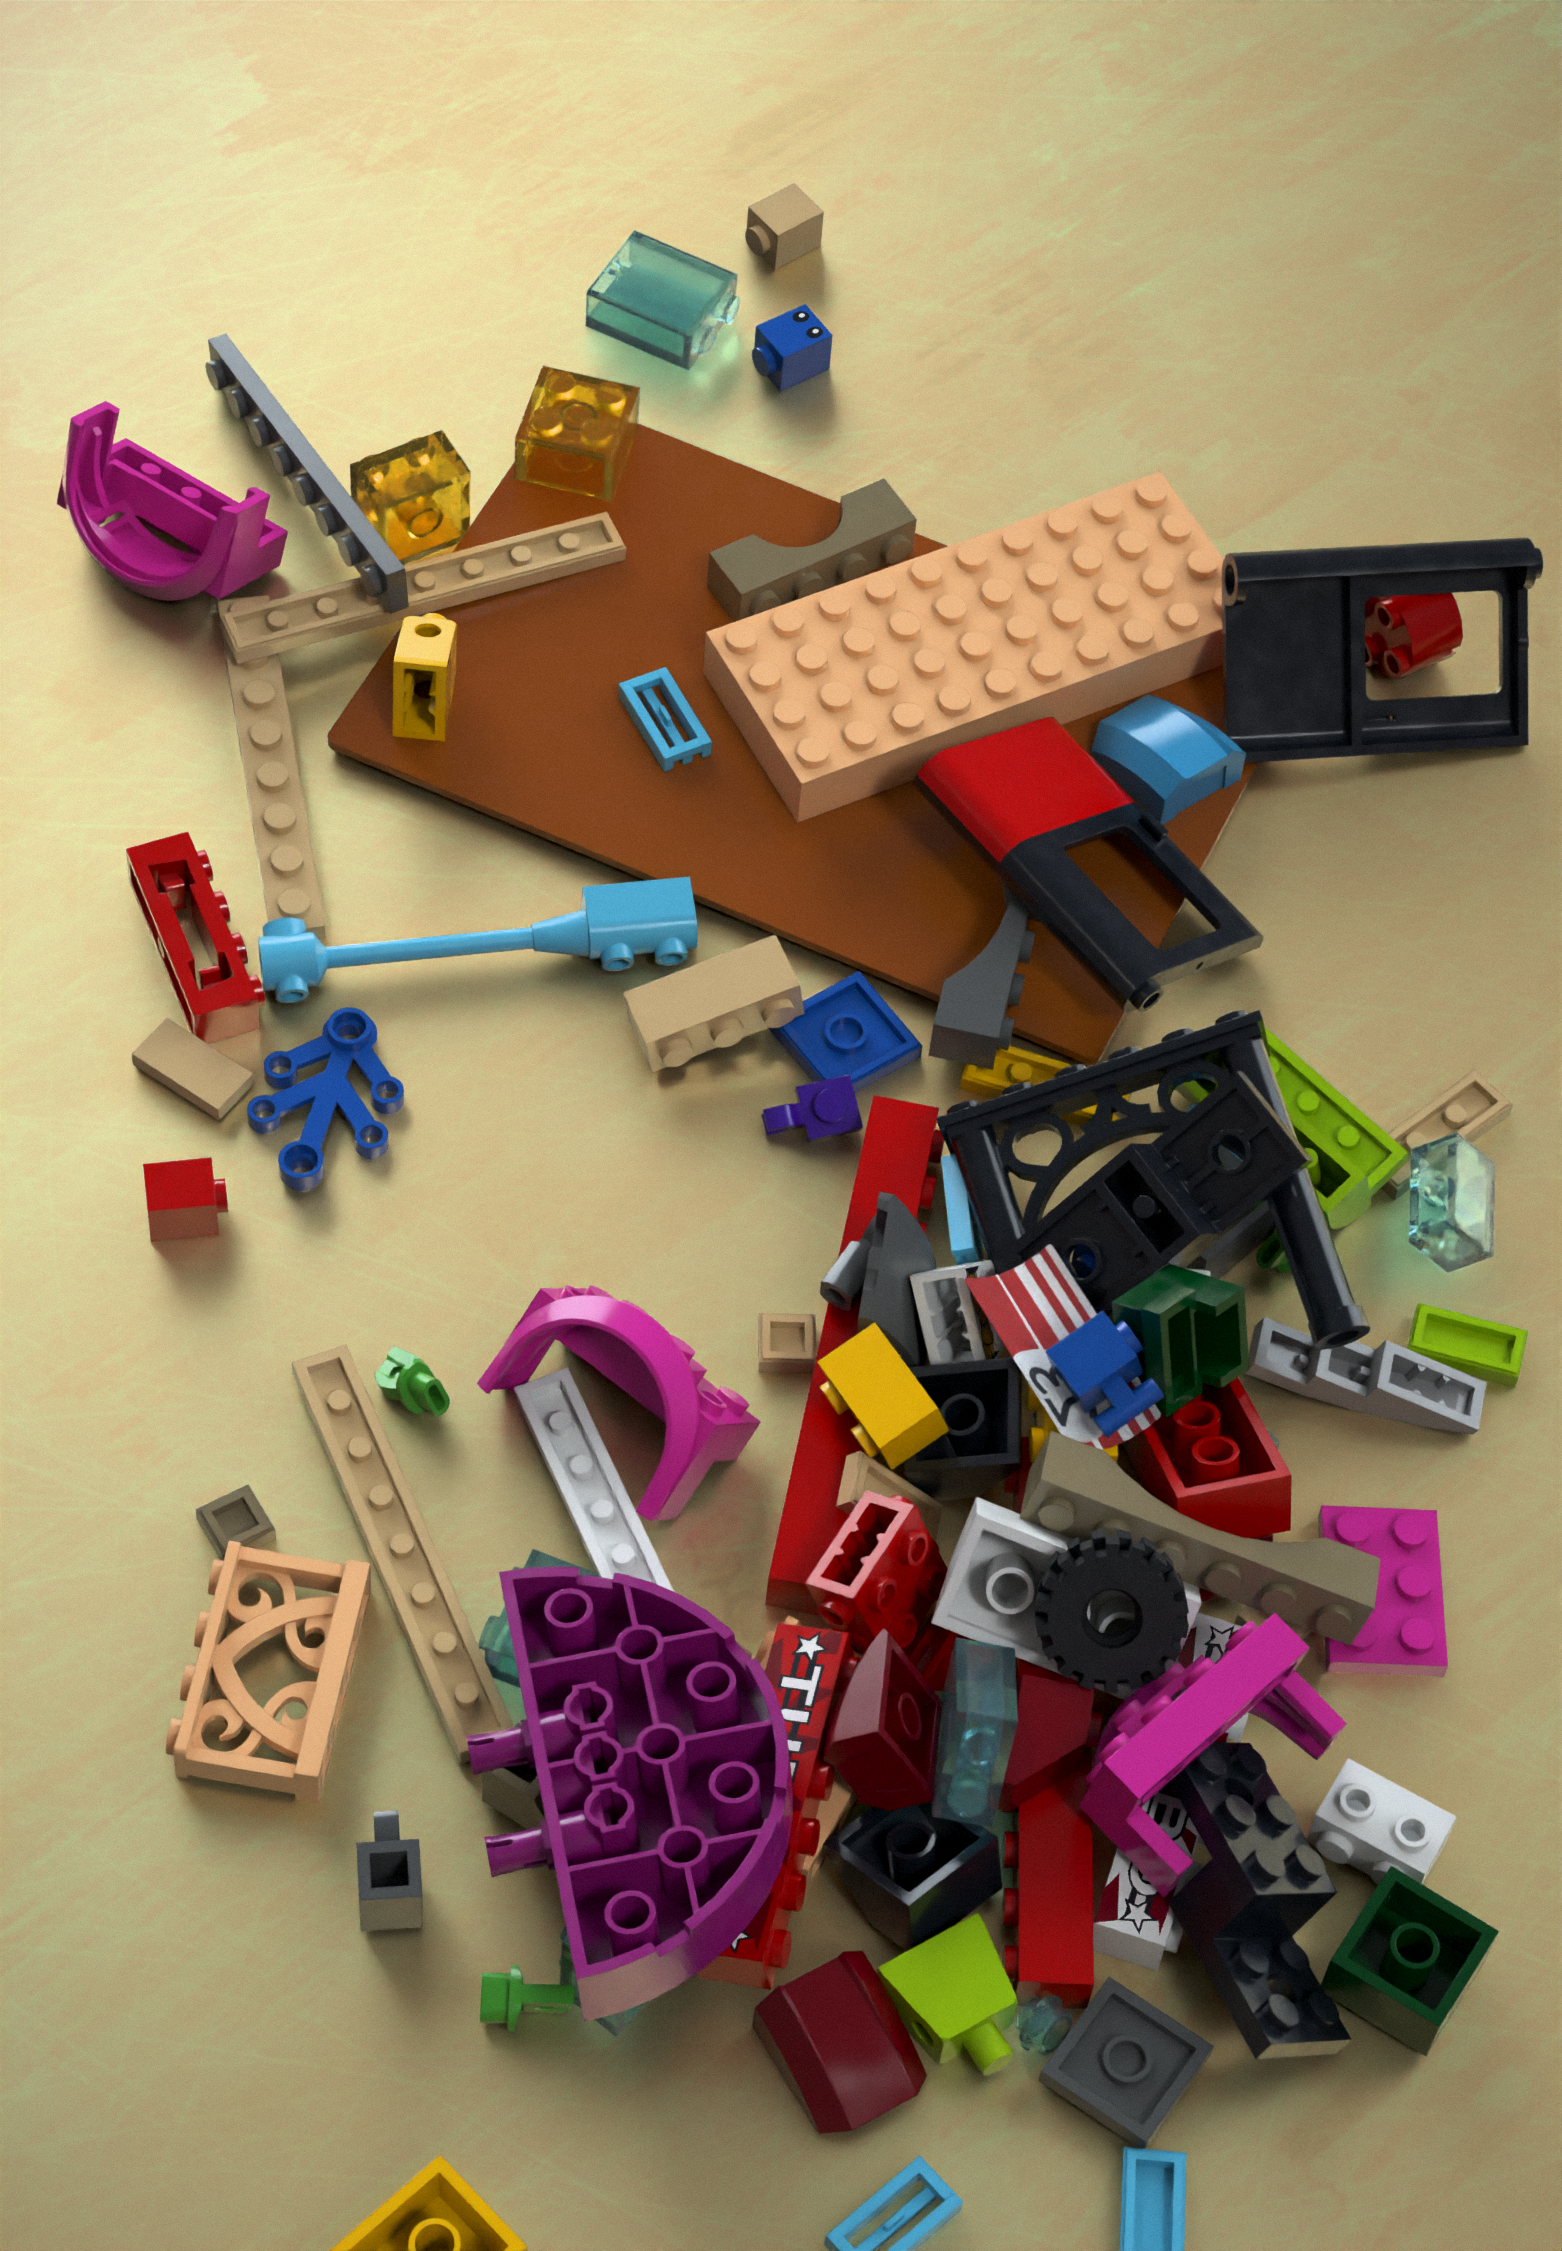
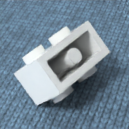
M1348 1758L1315 1814L1307 1841L1315 1845L1318 1851L1327 1859L1340 1864L1348 1863L1370 1875L1377 1885H1379L1390 1866L1423 1885L1445 1846L1457 1817Z

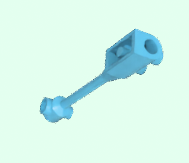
M690 876L585 886L582 888L580 911L543 920L526 928L325 947L314 932H307L306 923L298 918H279L266 923L262 928L263 937H258L263 991L275 990L277 1001L282 1003H296L308 998V987L319 986L325 972L330 968L533 949L536 952L586 956L588 959L601 958L603 969L607 971H621L633 966V955L655 953L656 963L662 966L683 963L688 959L687 950L696 949L698 943L697 919Z

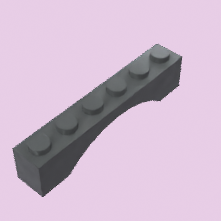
M1001 879L1006 912L1000 928L987 947L971 963L944 980L933 1024L928 1056L993 1070L997 1050L1003 1049L1008 1051L1015 1018L1006 1017L1008 1005L1019 1007L1025 975L1016 973L1018 962L1029 964L1036 932L1027 931L1026 929L1029 920L1037 922L1039 920Z

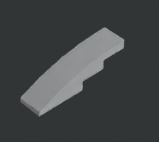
M1267 1317L1261 1319L1254 1327L1248 1355L1249 1370L1245 1374L1307 1397L1353 1411L1412 1425L1472 1435L1479 1429L1487 1384L1485 1381L1387 1340L1377 1349L1354 1341L1341 1347L1321 1350L1315 1348L1312 1336Z

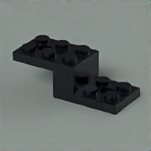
M1236 1071L1151 1144L1130 1143L1002 1253L1011 1265L1016 1268L1051 1244L1096 1314L1104 1311L1109 1317L1113 1313L1112 1301L1168 1264L1186 1268L1313 1162V1159L1243 1071ZM1228 1136L1239 1138L1245 1147L1244 1160L1234 1169L1224 1166L1218 1155L1221 1142ZM1081 1244L1088 1246L1096 1258L1093 1272L1085 1278L1077 1276L1070 1266L1071 1253Z
M1213 1742L1169 1781L1211 1854L1212 1859L1168 1904L1255 2059L1337 2054L1352 2039L1339 2018L1338 2008L1325 1994L1310 1968L1308 1956L1297 1945L1293 1935L1338 1892L1325 1871V1864L1322 1858L1311 1848L1297 1824L1294 1810L1282 1798L1266 1771L1267 1766L1262 1756L1253 1749L1251 1743Z

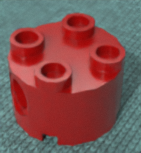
M1452 593L1372 597L1365 604L1366 667L1369 668L1375 665L1379 671L1390 678L1403 679L1452 657L1456 653L1452 649L1461 646L1463 639L1462 619Z

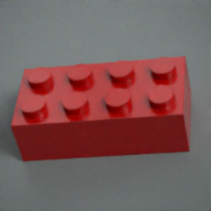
M1238 1377L1221 1389L1202 1383V1394L1169 1417L1160 1416L1151 1426L1131 1439L1122 1442L1145 1490L1179 1513L1211 1528L1244 1538H1260L1265 1535L1291 1530L1292 1475Z

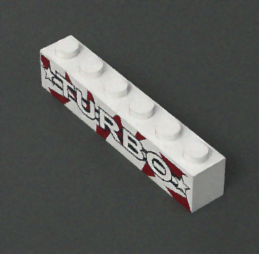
M1198 1612L1176 1663L1179 1662L1186 1669L1201 1655L1206 1659L1209 1657L1216 1663L1228 1651L1225 1647L1226 1643L1243 1626ZM1247 1712L1215 1742H1228V1739L1240 1743L1249 1713ZM1169 1782L1142 1807L1191 1859L1196 1844L1205 1845ZM1117 1848L1093 1924L1094 1951L1158 1971L1164 1950L1176 1953L1183 1933V1929L1168 1902L1202 1869L1203 1864L1193 1861L1194 1863L1182 1874L1175 1885L1176 1888L1163 1898L1132 1861Z

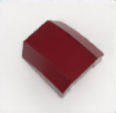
M884 1628L877 1634L864 1652L846 1683L827 1734L823 1761L829 1762L835 1767L858 1795V1803L891 1811L931 1802L934 1799L943 1701Z
M863 1950L842 1952L833 1960L783 1986H778L755 2007L753 2029L819 2134L857 2129L917 2096L927 2077L919 2054L897 2009Z

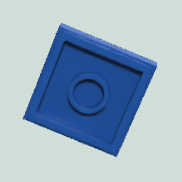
M860 971L804 1000L805 1014L795 1017L791 1022L782 1027L769 1028L812 1082L850 1074L854 1093L921 1057L922 1044Z

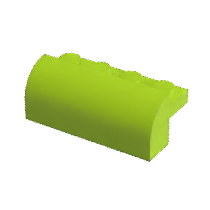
M1265 1027L1271 1056L1269 1059L1298 1142L1313 1159V1162L1307 1167L1327 1224L1331 1229L1343 1228L1355 1221L1372 1206L1370 1198L1409 1161V1154ZM1199 1078L1177 1086L1175 1090L1193 1105L1195 1102L1200 1103L1217 1088V1085L1211 1080Z

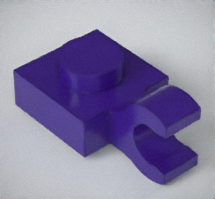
M850 1074L796 1086L795 1093L798 1103L763 1109V1114H761L766 1136L804 1127L808 1143L858 1132L863 1129Z

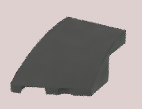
M879 1192L872 1246L869 1249L858 1316L857 1334L875 1322L908 1367L925 1366L927 1348L910 1276L937 1269L936 1260L929 1240L908 1208L894 1194Z

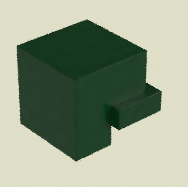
M1168 1264L1112 1301L1114 1326L1123 1320L1143 1347V1350L1136 1354L1143 1371L1138 1376V1379L1143 1383L1151 1377L1165 1396L1155 1403L1161 1416L1169 1417L1202 1394V1383L1221 1389L1249 1370L1245 1291L1243 1286Z

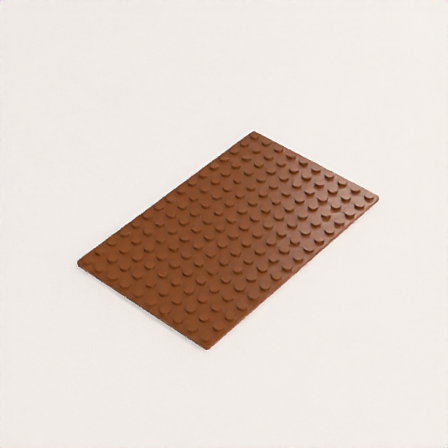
M561 396L556 400L453 552L608 512L626 546L625 560L430 612L440 614L447 620H452L457 624L456 674L445 742L392 736L393 661L401 628L327 736L328 746L332 750L646 881L690 876L694 901L937 1002L940 1000L944 980L964 969L987 947L1000 928L1006 912L1003 888L999 877L913 786L914 780L797 823L703 673L706 632L734 622L707 587L709 553L752 534L769 543L783 547L795 548L817 544L830 537L838 528L840 503L571 396ZM915 533L913 553L897 563H888L863 574L861 577L947 547V545ZM1223 665L1147 693L1200 716L1224 733ZM664 667L668 669L712 741L711 755L701 758L699 753L693 755L692 762L685 765L680 760L675 761L673 769L665 772L618 697L619 683ZM423 681L418 683L414 687L415 694L421 698H431V695H429L431 682ZM658 686L651 687L660 703L668 711L673 724L684 742L690 741V738ZM637 692L636 694L638 695L639 699H640L641 702L643 703L644 707L646 708V710H647V712L649 713L650 717H651L652 720L654 721V723H655V725L657 726L658 730L660 731L661 735H662L663 738L665 739V741H666V743L668 744L669 748H671L672 746H671L670 743L668 742V740H667V738L665 737L664 733L662 732L661 728L659 727V725L657 724V722H656V720L654 719L653 715H652L651 712L649 711V709H648V707L646 706L645 702L643 701L642 697H641L640 694ZM1147 694L1068 722L1062 726L1093 757L1091 749L1099 722ZM1093 757V759L1103 768V766ZM1259 762L1244 763L1239 781L1225 789L1222 787L1177 813L1175 818L1163 824L1169 831L1167 836L1200 871H1202ZM1114 779V781L1123 789V787ZM1115 833L1065 851L1073 862L1155 948L1160 949L1186 898L1126 835L1121 833ZM1029 920L1026 930L1036 932L1029 964L1018 962L1016 973L1025 975L1019 1007L1008 1005L1006 1017L1015 1018L1012 1033L1088 1065H1095L1102 1059L1126 1012L1116 1004L1040 921Z

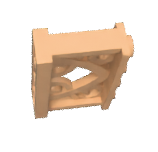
M229 1541L224 1560L215 1559L212 1564L208 1594L214 1595L210 1612L201 1611L197 1620L194 1646L199 1647L200 1652L196 1665L187 1664L185 1667L180 1688V1700L186 1701L182 1719L172 1718L166 1740V1754L174 1755L176 1777L189 1778V1776L291 1793L295 1794L296 1800L320 1804L371 1594L370 1563L347 1559L346 1564L243 1547L240 1542ZM253 1579L274 1582L283 1593L284 1605L272 1609L270 1596L262 1589L257 1588L261 1598L260 1601L254 1606H245L238 1599L239 1591L243 1585ZM294 1586L338 1593V1595L312 1597L296 1601ZM232 1619L240 1627L226 1637L229 1622ZM305 1625V1638L314 1632L322 1634L325 1637L324 1642L317 1648L304 1647L298 1638L296 1627ZM285 1631V1640L291 1655L303 1667L318 1673L317 1681H303L282 1688L270 1698L264 1709H262L242 1684L234 1664L260 1643ZM215 1680L224 1699H216L209 1702ZM290 1702H300L307 1709L305 1716L300 1719L289 1717L287 1709L283 1713L281 1723L274 1719L278 1712ZM212 1720L224 1721L228 1726L226 1731L219 1736L220 1741L236 1737L242 1731L243 1726L251 1732L241 1746L229 1752L209 1749L202 1740L204 1728ZM264 1742L274 1750L297 1762L296 1764L252 1756L260 1744Z

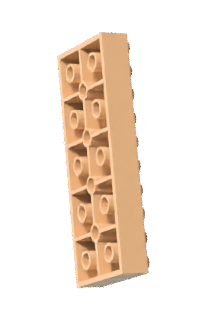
M1159 471L706 632L703 673L793 817L799 823L914 780L920 768L931 757L945 749L1046 717L1053 716L1063 725L1222 666L1221 577L1224 559L1162 472Z

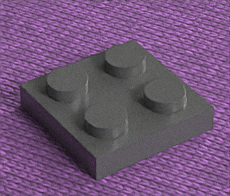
M1109 1976L1043 2067L1038 2081L1137 2148L1146 2149L1211 2056L1214 2046Z

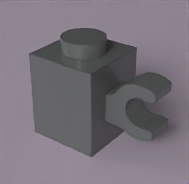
M398 1810L373 1812L375 1842L356 1843L361 1931L423 1927L419 1839L400 1840Z

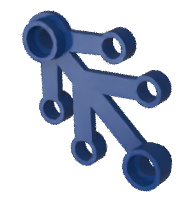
M350 1007L339 1009L324 1024L322 1036L287 1052L276 1051L268 1055L264 1061L265 1081L272 1088L284 1090L271 1096H257L248 1104L247 1115L250 1128L257 1133L267 1134L278 1129L281 1124V1116L313 1102L300 1140L284 1146L278 1157L280 1178L286 1186L295 1191H308L315 1187L323 1178L324 1157L321 1149L336 1107L339 1108L355 1132V1149L360 1156L367 1159H376L383 1156L388 1150L387 1128L382 1123L374 1120L348 1081L347 1076L353 1062L371 1085V1105L381 1114H393L402 1108L404 1104V1087L401 1081L390 1076L373 1049L377 1043V1028L369 1016L360 1009ZM348 1035H352V1036H355V1037H357V1038H354V1039H344L343 1037L348 1036ZM329 1058L324 1072L293 1085L298 1077L297 1070ZM276 1067H286L289 1069V1071L283 1074H277L272 1070ZM388 1091L396 1094V1096L384 1099L379 1094ZM260 1111H270L273 1113L268 1118L256 1116ZM368 1136H376L381 1139L373 1144L363 1141ZM299 1168H306L310 1170L306 1173L293 1172L294 1170Z

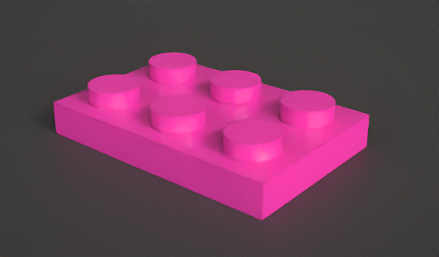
M1321 1505L1318 1515L1319 1539L1327 1537L1381 1558L1375 1609L1351 1646L1325 1636L1326 1672L1444 1677L1448 1668L1437 1510Z

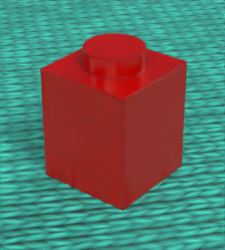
M211 1157L143 1164L151 1242L219 1235L217 1213L228 1212L225 1178L214 1179Z

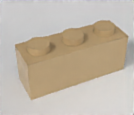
M776 934L623 992L629 1022L652 1072L665 1067L681 1066L696 1055L717 1047H730L741 1041L743 1037L766 1028L782 1027L791 1022L795 1017L805 1014L800 984Z

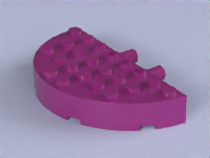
M532 1567L499 1572L526 1719L521 1720V1726L490 1733L466 1735L473 1775L529 1764L530 1769L536 1768L546 1820L540 1821L541 1827L510 1834L484 1837L492 1877L547 1865L549 1871L555 1870L583 2019L586 2022L643 2004L682 1984L725 1951L750 1924L767 1899L782 1867L789 1845L793 1820V1784L785 1721L776 1693L756 1658L751 1659L735 1641V1635L729 1627L706 1609L684 1596L655 1583L621 1573H614L613 1579L580 1575V1570L577 1567Z

